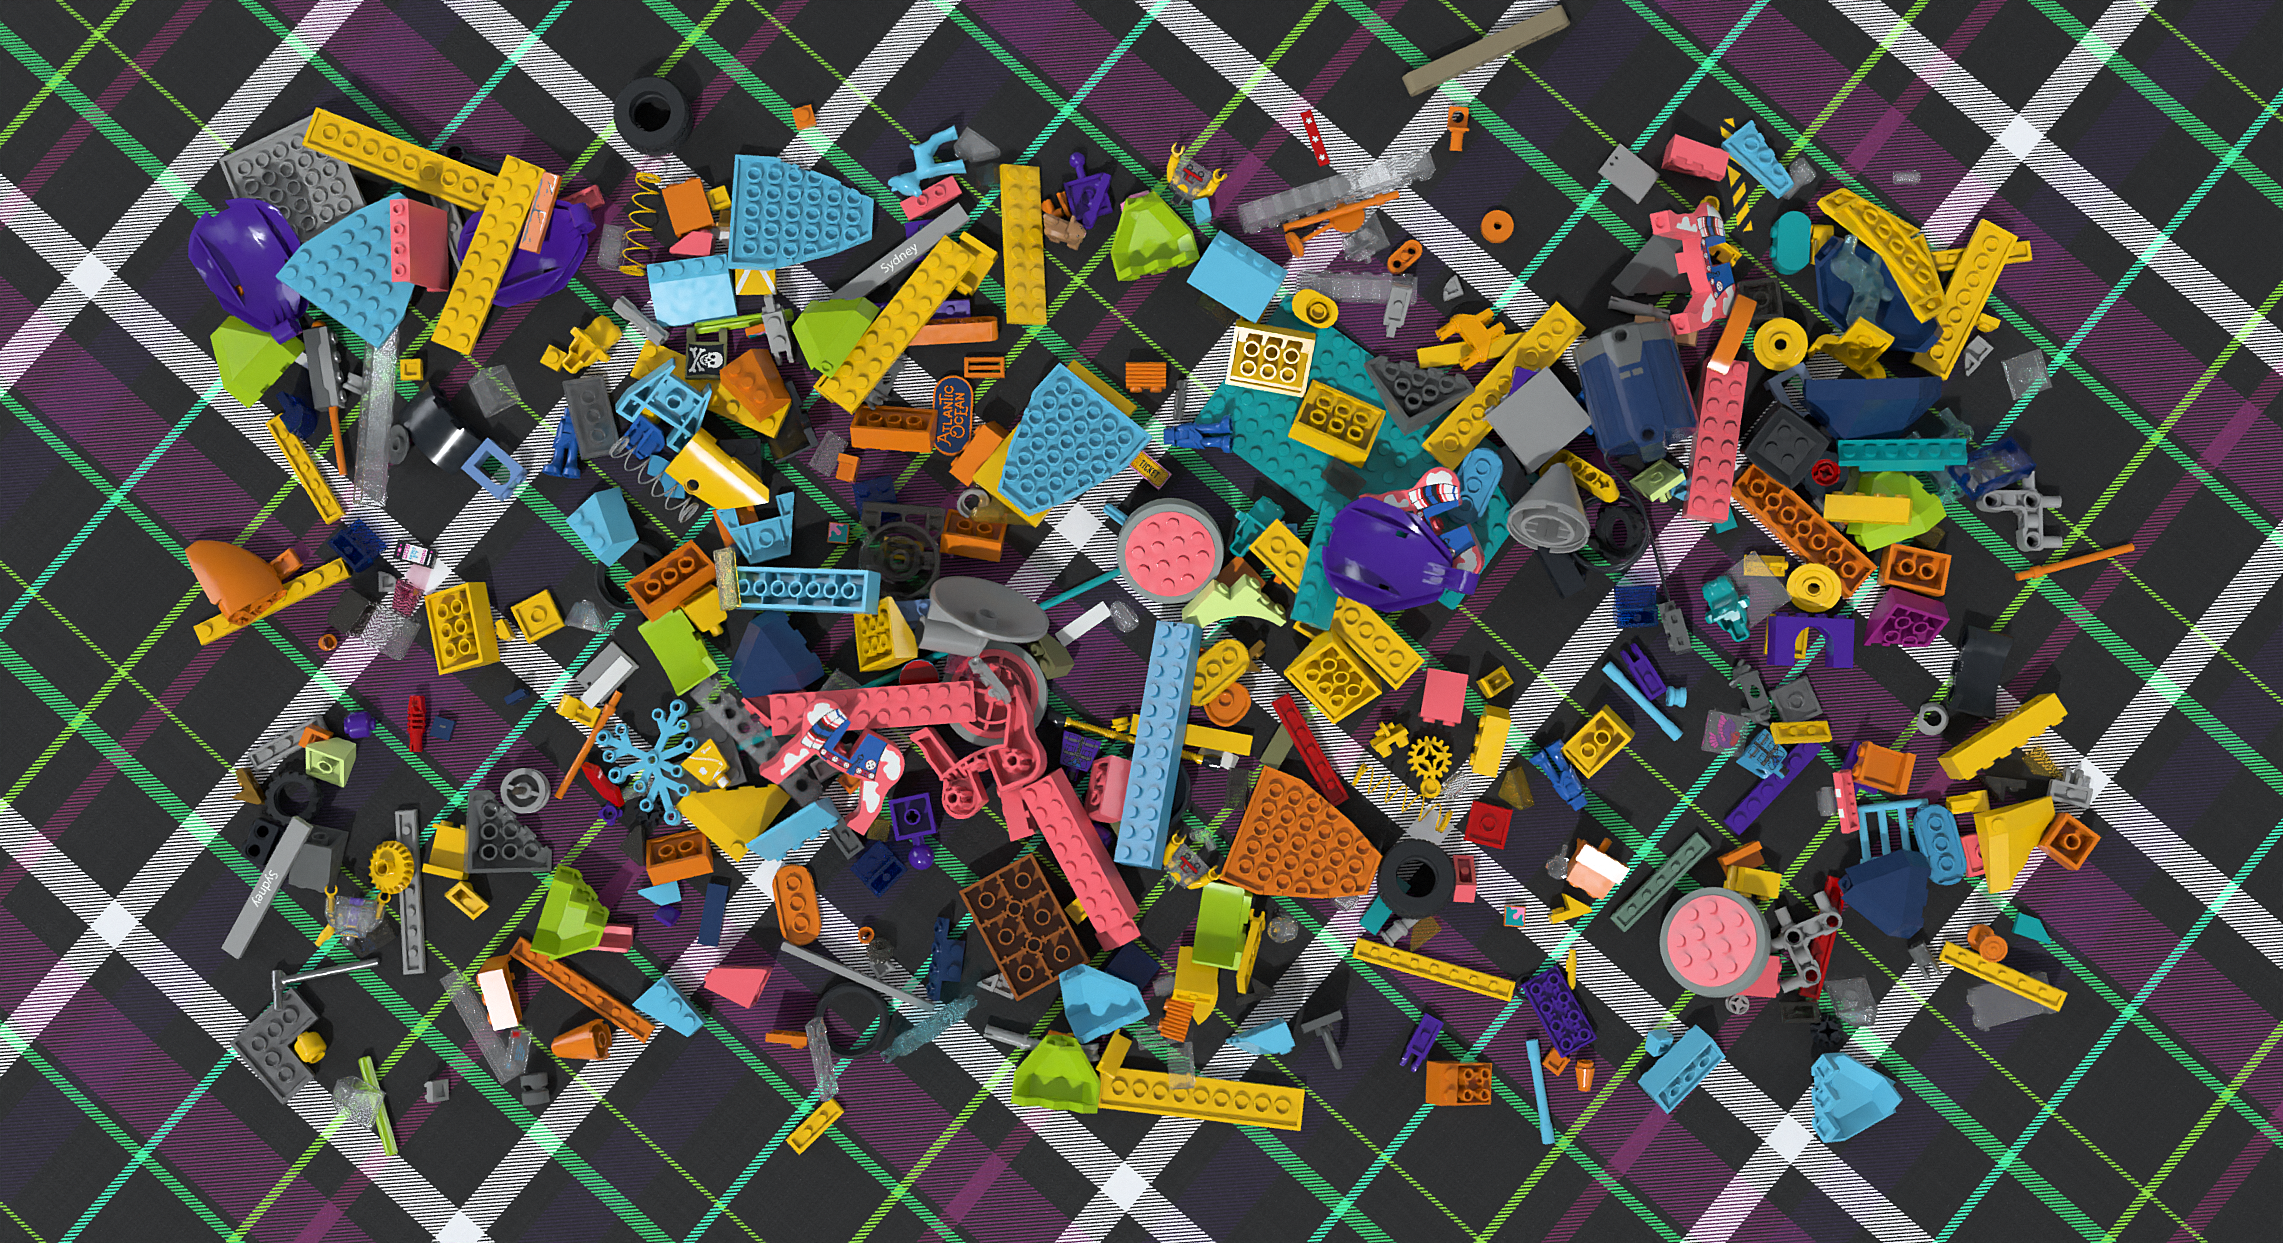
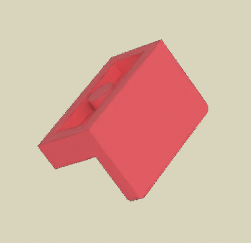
M606 923L598 947L589 950L628 952L633 945L634 925Z

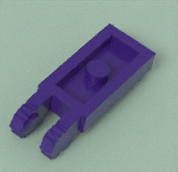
M1103 173L1102 178L1098 177L1094 189L1097 191L1095 197H1090L1087 206L1090 210L1085 212L1082 218V225L1086 230L1093 228L1111 183V175Z
M1634 643L1631 645V650L1638 658L1637 661L1633 663L1625 650H1622L1620 655L1628 665L1627 668L1647 699L1651 701L1668 689L1648 658L1643 655L1639 647Z
M1424 1013L1405 1048L1407 1050L1404 1052L1399 1064L1404 1066L1411 1053H1414L1417 1057L1411 1065V1071L1415 1072L1421 1061L1427 1056L1444 1023Z

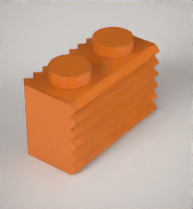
M1126 362V389H1130V392L1134 393L1142 392V389H1150V392L1154 393L1162 392V389H1166V362Z
M1171 995L1170 999L1166 998L1163 1010L1167 1012L1165 1019H1160L1158 1030L1161 1031V1036L1184 1042L1195 1003L1172 999L1173 995Z

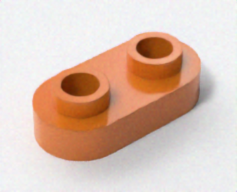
M1416 240L1405 242L1389 257L1387 261L1388 270L1396 275L1403 273L1421 256V244ZM1408 249H1414L1415 254H1409ZM1394 262H1399V263H1400V267H1399V268L1394 267L1393 263H1394Z

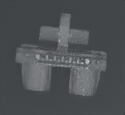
M1365 228L1358 232L1361 243L1356 245L1352 237L1342 241L1345 260L1361 253V255L1355 257L1356 261L1364 260L1367 264L1371 263L1370 256L1376 252L1374 248L1368 251L1367 249L1377 245L1379 238L1377 234L1373 235L1369 228Z

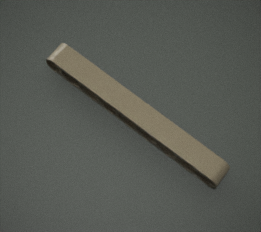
M1562 5L1555 6L1415 69L1402 77L1410 96L1418 95L1567 27L1570 21Z

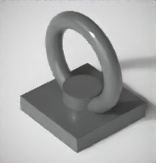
M1340 1010L1301 1025L1303 1034L1315 1030L1317 1036L1322 1035L1331 1061L1337 1070H1340L1343 1065L1331 1031L1334 1030L1332 1023L1343 1019Z

